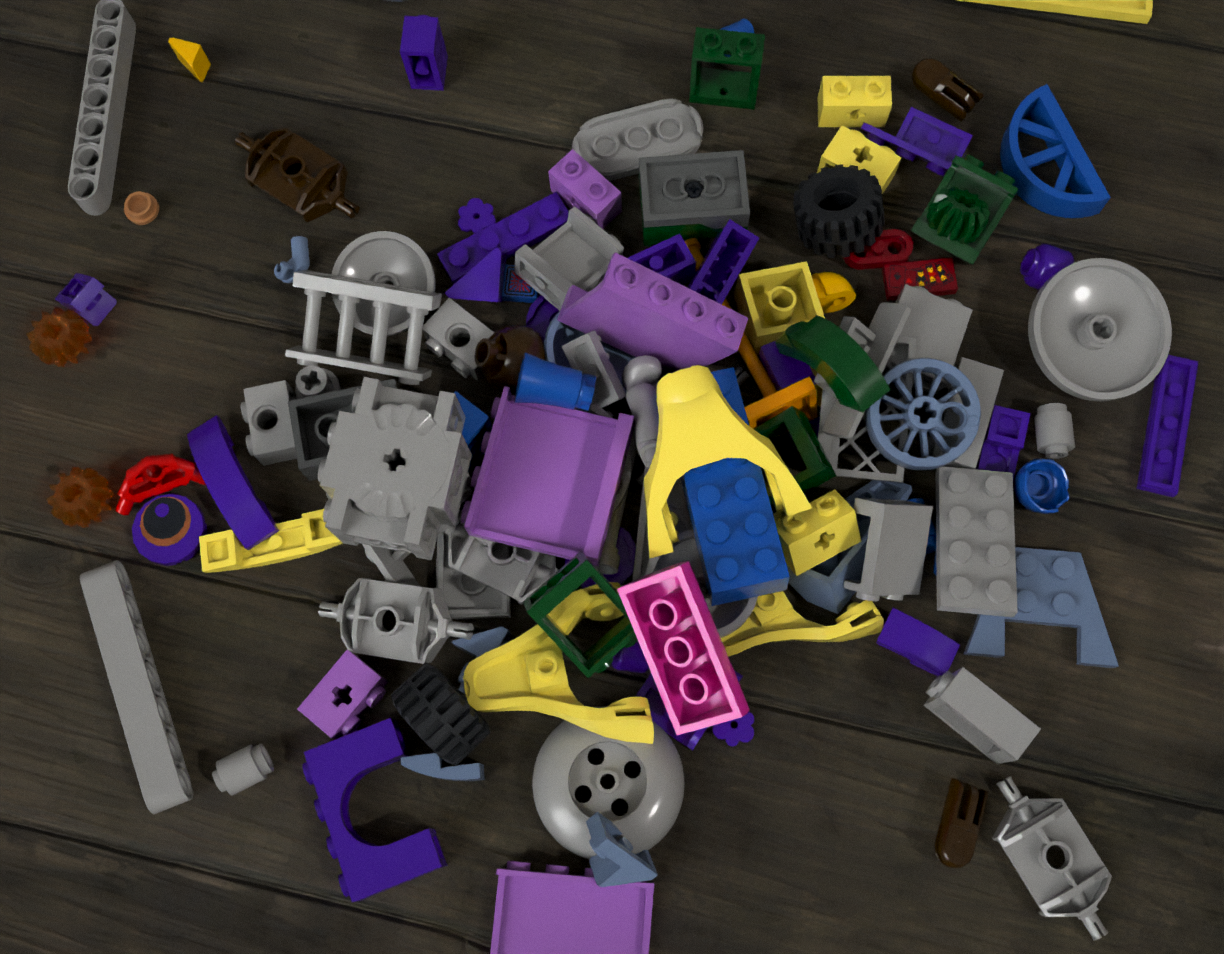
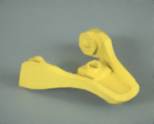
M700 365L691 366L690 368L668 373L657 383L659 426L656 450L650 468L644 477L649 559L674 552L673 543L679 542V532L675 528L678 524V517L674 512H670L667 498L676 480L690 469L725 458H744L763 468L768 496H771V503L776 511L783 509L787 516H791L812 508L770 439L747 425L731 408L708 367Z
M783 509L773 514L775 521L786 515ZM780 591L758 596L754 610L746 622L733 633L722 637L721 640L729 657L753 646L768 642L791 640L843 642L881 632L884 627V619L873 601L865 600L861 603H851L847 607V611L835 619L837 624L824 626L803 618L793 609L784 592Z
M610 582L616 590L621 587L619 583ZM595 584L572 592L548 615L568 636L584 618L595 621H611L624 614ZM538 624L510 642L472 660L464 671V690L467 701L477 711H535L559 717L606 738L653 744L654 727L648 699L645 697H627L615 701L605 708L584 706L576 699L569 687L563 651Z

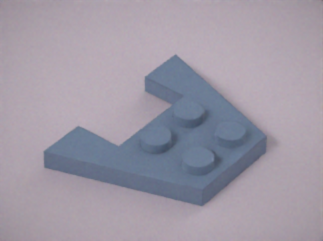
M1015 547L1018 613L1014 617L978 614L963 655L1004 657L1005 622L1077 628V665L1105 668L1119 667L1081 553Z

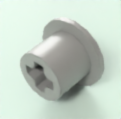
M306 366L296 376L295 393L297 399L341 390L339 380L334 373L318 366Z

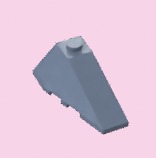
M872 480L848 496L846 501L854 509L855 498L908 500L912 492V486L905 483ZM856 514L862 542L798 576L787 565L790 576L788 583L807 602L839 614L856 591L843 588L844 580H861L871 519L869 516Z

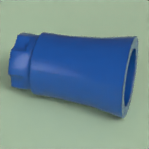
M525 352L518 377L514 403L542 404L571 410L578 408L588 411L594 395L596 376L582 374V370L558 365Z

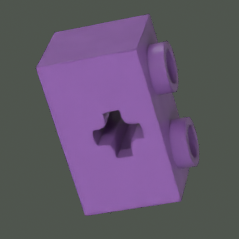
M573 149L548 171L551 191L553 193L557 192L561 200L569 208L576 207L582 213L590 215L602 229L622 212L621 191Z
M347 649L297 710L330 738L338 739L355 732L361 723L360 715L368 706L373 708L385 695L386 690L384 686L388 681L356 654ZM343 691L349 692V696L352 698L350 704L343 703L344 700L340 696Z

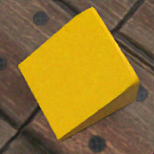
M169 38L168 42L179 61L199 82L203 83L211 63L201 45L177 38Z

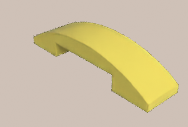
M324 509L303 513L300 519L277 523L276 526L279 531L250 550L245 549L232 529L199 536L202 572L231 571L280 563L330 549L342 544V542L325 527L326 522L323 521Z

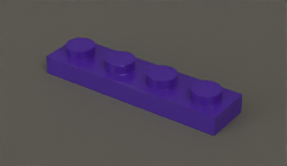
M555 192L437 253L438 259L454 285L496 247L503 249L506 253V259L514 256L515 252L526 244L528 247H531L548 238L567 222L568 210L558 193Z

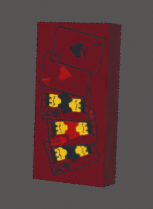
M952 257L886 264L882 268L887 301L897 300L905 284L923 287L936 296L956 294L958 291Z

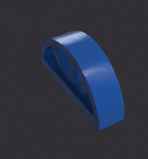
M1048 84L1034 90L1020 103L1003 135L1000 148L1003 172L1016 180L1013 186L1018 188L1017 195L1039 211L1063 218H1084L1099 214L1111 198ZM1030 115L1034 122L1025 120V118ZM1018 131L1043 139L1048 149L1023 158L1018 144ZM1054 159L1060 169L1054 188L1040 180L1030 168ZM1067 183L1070 189L1072 190L1073 194L1064 192Z

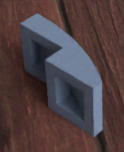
M436 753L401 757L402 766L430 777L451 781L485 780L484 765L481 763L446 767L445 761Z

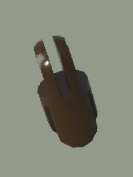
M923 59L913 69L912 81L915 87L960 122L965 119L966 113L972 111L975 103H978L984 97L983 93L936 59Z
M955 778L950 780L934 842V852L938 860L946 867L961 868L970 863L974 855L989 791L981 788L977 789L976 786L968 783L963 784L962 781Z

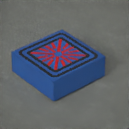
M506 264L502 290L503 301L533 303L538 298V292L514 272L515 265Z

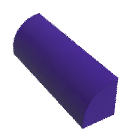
M729 219L716 236L687 288L722 304L758 242L759 237Z

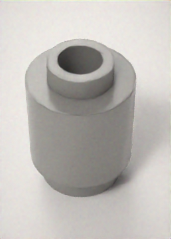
M1049 403L1038 407L1037 415L1034 417L1037 451L1045 454L1048 459H1059L1068 456V452L1075 448L1072 414L1067 411V405L1063 403Z
M260 743L254 747L250 744L216 761L217 770L212 772V776L221 792L227 790L233 796L267 779V774L274 771V766L263 744Z

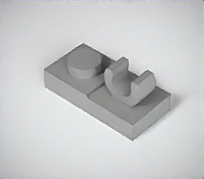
M594 330L563 345L562 349L571 368L582 370V374L596 376L592 403L602 408L626 397V393L612 363L609 361V354L605 353L600 342L602 340L601 337Z

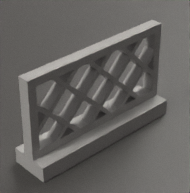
M899 336L895 345H908L907 360L915 359L917 337ZM889 361L886 364L888 369L893 367ZM908 373L905 374V380L902 376L900 379L912 395L913 374ZM823 389L818 440L836 476L903 483V467L896 465V474L880 473L871 462L872 459L880 454L877 450L867 457L854 442L867 431L866 426L855 434L852 439H846L847 442L839 447L840 437L830 436L822 431L836 398ZM903 396L898 400L907 404ZM883 402L888 409L881 413V415H887L890 412L892 414H899L895 407ZM864 413L863 416H862V419H863L864 421H865V413ZM898 420L900 426L904 424L903 420ZM908 428L890 440L892 444L899 439L898 450L900 451L908 436ZM849 445L864 460L853 470L837 469L838 454ZM867 464L873 472L859 470Z

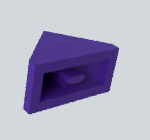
M499 247L493 249L445 292L447 297L451 299L503 303L502 290L506 253Z
M775 341L760 347L758 357L777 391L809 376L813 384H816L814 383L815 376L810 366L805 362L780 354Z

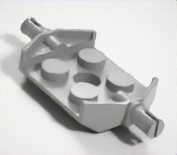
M461 516L458 518L459 520L455 526H451L443 531L448 536L449 569H455L517 600L521 605L527 597L559 570L556 568V556L512 546L513 553L510 558L506 560L496 559L492 555L491 549L497 542L468 535L464 528L465 523H461Z
M358 578L347 590L342 603L334 604L323 601L319 608L328 610L318 611L320 617L337 619L336 622H340L341 639L349 651L421 664L425 662L432 663L450 636L470 640L473 633L460 630H474L472 623L454 622L451 619L441 588H428L372 580L371 578ZM388 610L392 611L396 617V625L391 631L385 629L382 622L383 615Z
M1011 776L996 783L1008 801L1009 809L1006 811L992 838L1000 843L1040 908L1039 915L1044 917L1077 916L1078 919L1082 920L1094 941L1107 935L1108 930L1105 929L1095 912L1099 910L1097 904L1107 892L1112 876L1062 798L1029 799L1028 796H1022ZM1053 845L1060 847L1065 855L1064 864L1058 869L1051 867L1046 860V852Z

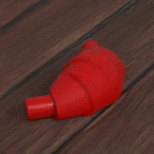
M173 453L148 455L126 471V477L117 493L120 499L115 511L121 515H129L134 502L141 503L149 497L171 491L179 486H186L190 480L205 486L206 484L199 469L195 467L196 463L177 457Z

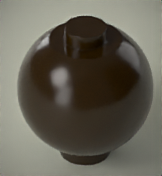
M524 325L503 327L494 332L489 339L483 338L478 342L474 355L475 363L477 366L482 367L487 381L496 390L503 392L504 386L510 387L511 394L515 396L524 353L526 352L546 360L545 338L536 330Z

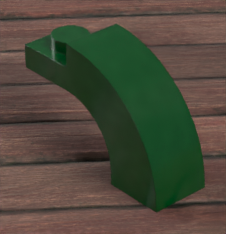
M816 315L809 322L800 321L789 326L785 334L775 341L780 354L805 362L815 369L831 387L841 405L863 413L890 391L882 373L860 345L845 331L823 317Z

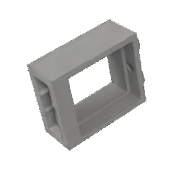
M964 667L953 673L947 670L942 676L939 675L925 692L930 697L924 706L997 765L1018 760L1041 730V728Z

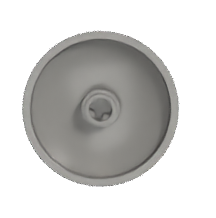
M1091 258L1075 262L1063 268L1044 283L1031 306L1028 320V336L1030 347L1038 366L1054 385L1080 399L1111 401L1136 393L1147 386L1158 375L1169 354L1172 326L1169 310L1162 294L1146 275L1129 264L1118 260Z

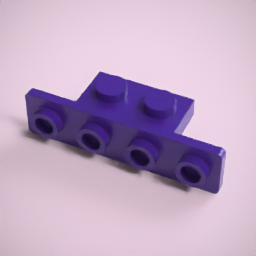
M913 107L910 108L896 137L865 122L861 126L862 132L866 133L865 137L880 146H884L887 143L896 147L895 154L908 161L913 162L915 157L928 162L925 167L926 169L943 177L946 171L949 170L955 155L962 158L973 135Z

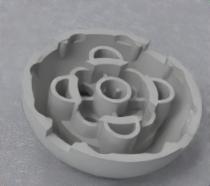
M598 706L594 708H605L607 706ZM566 720L561 722L546 738L534 765L532 780L533 798L543 825L550 835L565 849L589 860L592 856L597 855L590 846L589 840L591 835L586 821L596 812H599L613 822L622 833L616 839L618 841L622 837L628 839L633 846L631 852L634 854L653 848L672 828L683 802L685 789L684 771L681 758L674 743L657 723L653 721V744L606 738ZM597 748L603 751L605 757L600 765H592L588 761V754L592 749ZM635 761L640 765L641 773L638 777L629 778L625 775L624 767L628 762ZM607 774L612 775L615 780V785L611 789L602 788L600 783L601 778L606 777ZM579 786H587L592 792L590 800L586 803H580L575 798V791ZM619 798L624 799L628 803V811L623 816H616L611 809L613 801Z

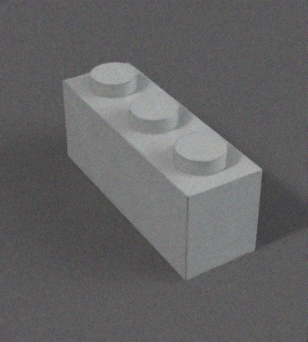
M962 357L956 368L966 375L977 392L981 408L980 425L977 435L968 450L958 459L944 467L976 469L1004 370ZM949 382L944 387L948 389L947 393L953 390V386ZM959 394L945 401V403L954 401L963 404ZM945 409L941 416L942 423L947 428H957L960 422L959 415H956L952 409ZM928 434L929 456L937 457L942 454V450L931 435ZM941 435L949 447H952L958 440L957 435Z

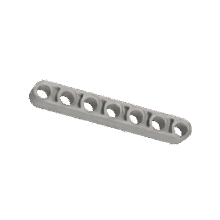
M100 0L95 8L68 180L70 196L84 212L93 216L106 212L112 200L136 34V23L121 0Z
M119 560L81 573V587L142 796L148 810L152 814H157L193 799V788L128 574Z

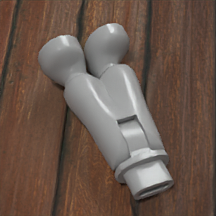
M644 355L628 362L622 373L623 387L626 390L628 406L634 416L636 447L644 465L649 470L655 454L658 437L657 383L662 372L661 363L657 358Z

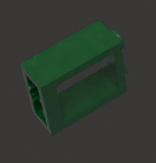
M696 27L692 54L689 103L755 110L765 35ZM702 61L752 67V70L749 73L702 67ZM721 91H726L727 94H726V95H721L720 92H721Z
M794 406L754 429L770 440L787 430L789 431L807 467L806 470L794 476L804 494L836 476L806 414ZM768 496V497H769V501H770V505H771V508H772V512H774L776 509H775L774 505H772V503H771V501H772L771 496Z
M582 551L523 601L526 612L587 678L595 672H603L613 662L615 654L623 647L629 648L638 641L618 591ZM590 577L625 615V618L583 653L548 613Z

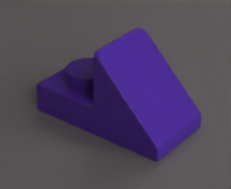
M76 273L55 298L59 303L93 326H98L117 303L115 298L102 289L104 287L103 284L94 277Z

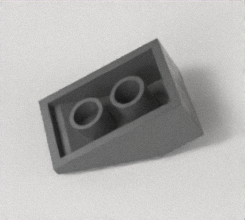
M395 379L380 381L385 387L397 389ZM361 386L288 401L298 468L309 481L318 479L319 465L322 459H327L330 448L327 437L331 423L337 421L339 411L355 413L352 409V400L355 390L357 388L361 389Z

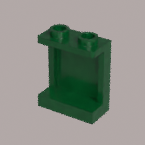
M965 154L964 158L955 155L949 170L911 231L973 266L1016 195L1018 188L1013 186L1016 180L1007 174L997 170L992 175L981 169L984 163L969 154ZM952 186H956L963 191L967 189L971 194H978V199L988 204L987 209L991 213L988 218L989 222L975 242L966 241L965 244H960L956 240L949 242L947 237L938 236L937 230L931 229L928 226L929 220L926 218L928 207L941 188L950 189Z

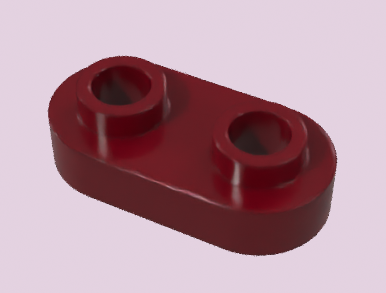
M883 230L880 237H875L876 242L871 247H864V257H857L852 252L849 257H844L843 260L848 266L857 270L883 268V265L907 262L913 250V241L910 235L903 230ZM888 248H896L899 253L892 254Z

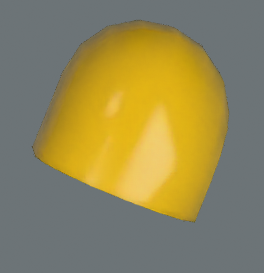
M822 272L812 275L824 314L842 310L855 300L856 293L847 279L840 274Z

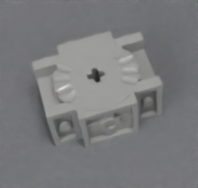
M364 377L361 389L357 388L353 396L352 409L355 413L339 411L337 421L331 423L327 437L328 444L330 445L327 459H322L319 465L318 481L323 490L332 498L327 500L323 511V521L326 522L325 527L343 544L358 546L361 543L413 553L417 558L432 560L440 524L456 525L472 457L462 435L466 418L455 393L440 391L439 396L385 387L379 379Z

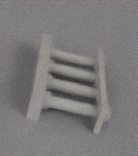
M311 270L294 272L293 286L305 288L304 294L308 296L302 346L297 345L286 349V357L297 358V364L304 366H318L319 362L399 377L398 382L409 385H418L420 381H424L431 376L432 369L418 367L424 316L428 315L429 310L432 311L440 308L442 293ZM326 292L339 294L338 300L342 301L336 352L316 349L322 297H326ZM360 298L373 300L372 306L376 307L370 358L350 355L356 303H360ZM394 304L407 306V312L410 313L404 364L384 361L390 309H394Z

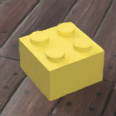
M807 261L738 275L734 298L739 313L748 317L744 332L757 355L761 346L778 340L785 334L789 326L800 321L809 322L816 315L825 318Z

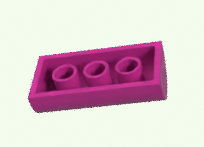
M689 560L648 574L617 589L676 735L738 719L749 712L750 708Z

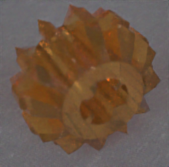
M55 306L51 315L41 310L42 319L40 321H31L35 330L26 333L28 339L32 342L29 345L31 352L39 356V359L47 365L54 363L58 367L64 368L68 360L78 364L77 355L79 353L88 354L84 344L93 341L91 335L87 332L90 329L88 323L84 319H80V316L70 309L64 311L62 308Z
M72 466L70 475L64 472L58 473L61 480L58 485L48 484L50 489L55 492V494L46 498L48 504L53 506L51 513L55 518L62 519L63 524L69 527H74L77 524L82 528H89L91 519L96 522H102L100 515L102 509L105 511L112 510L111 506L105 502L114 496L113 491L107 488L109 485L108 479L98 475V472L92 468H86L83 471L79 467Z

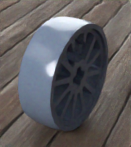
M932 358L906 360L893 366L883 374L887 384L893 383L907 404L884 395L865 410L866 429L879 453L890 462L906 469L931 470L950 464L968 450L979 429L981 408L977 392L966 375L951 364ZM921 372L935 375L926 396H923ZM913 374L915 398L901 381L902 375ZM943 378L953 386V390L939 400H936L933 396ZM959 394L963 404L954 401L945 403V401ZM880 401L902 410L903 414L881 415L879 413ZM923 405L925 406V412L931 414V418L920 423V416L914 415V411ZM945 409H952L956 415H959L960 422L957 428L950 429L942 423L941 416ZM903 420V425L887 436L884 434L880 422ZM908 428L910 432L900 451L891 444L890 440ZM927 432L942 450L941 455L937 457L929 456ZM916 433L919 434L921 458L910 456L907 453ZM941 435H957L958 440L952 447H949Z

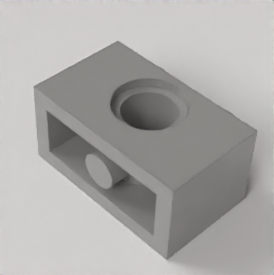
M448 298L423 325V333L427 340L425 345L438 357L444 354L452 360L451 366L465 378L471 375L479 382L483 378L484 373L482 367L477 366L475 363V349L481 339H489L494 332L451 298ZM460 338L470 339L468 344L463 347L454 346V343Z
M286 380L243 389L245 402H241V412L244 421L249 423L250 435H246V445L249 454L254 456L264 466L297 459L288 401L296 400L295 391ZM278 418L277 424L273 428L264 430L266 423L270 419Z

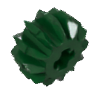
M952 186L950 189L941 188L934 200L931 201L926 218L929 220L928 226L931 229L937 230L938 236L947 237L949 242L956 240L960 244H965L966 241L975 242L977 237L981 235L989 222L988 218L991 213L987 209L988 204L978 199V194H971L967 189L963 191L956 186Z

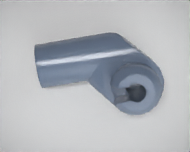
M293 237L291 239L292 258L287 262L282 261L280 264H276L274 274L283 283H293L294 272L309 268V247L306 237Z

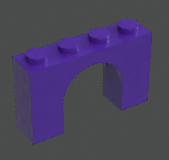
M393 718L383 720L304 752L307 762L302 764L303 772L309 785L314 784L318 795V799L314 800L315 809L320 821H326L330 836L326 837L327 847L332 858H338L342 873L338 875L339 884L344 896H350L352 903L362 901L447 866L435 829L428 828L394 843L379 846L364 840L355 831L351 823L349 801L357 783L368 773L401 760V757L410 756L397 720Z

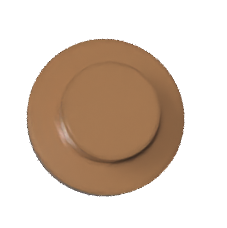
M138 191L131 193L126 198L124 212L132 223L146 225L157 217L159 204L151 194Z

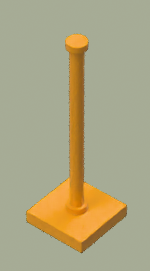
M690 238L684 242L696 261V272L704 258L700 252L701 245L696 238ZM725 298L722 305L732 309ZM744 332L738 351L764 397L744 407L749 426L755 429L791 406L804 412L809 421L817 418L816 387L810 376L777 391Z

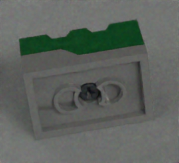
M744 150L639 158V191L644 246L656 245L679 233L685 241L690 238H696L699 242H702L706 238L716 237L729 219L746 230L748 229L750 207Z

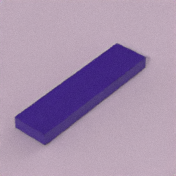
M1168 355L1164 366L1155 377L1137 489L1169 497H1174L1178 494L1198 361Z

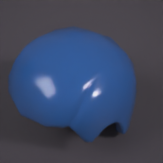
M1033 459L1024 464L1016 474L1014 492L1018 502L1029 511L1040 514L1059 512L1058 508L1070 498L1068 493L1069 480L1065 469L1052 459Z

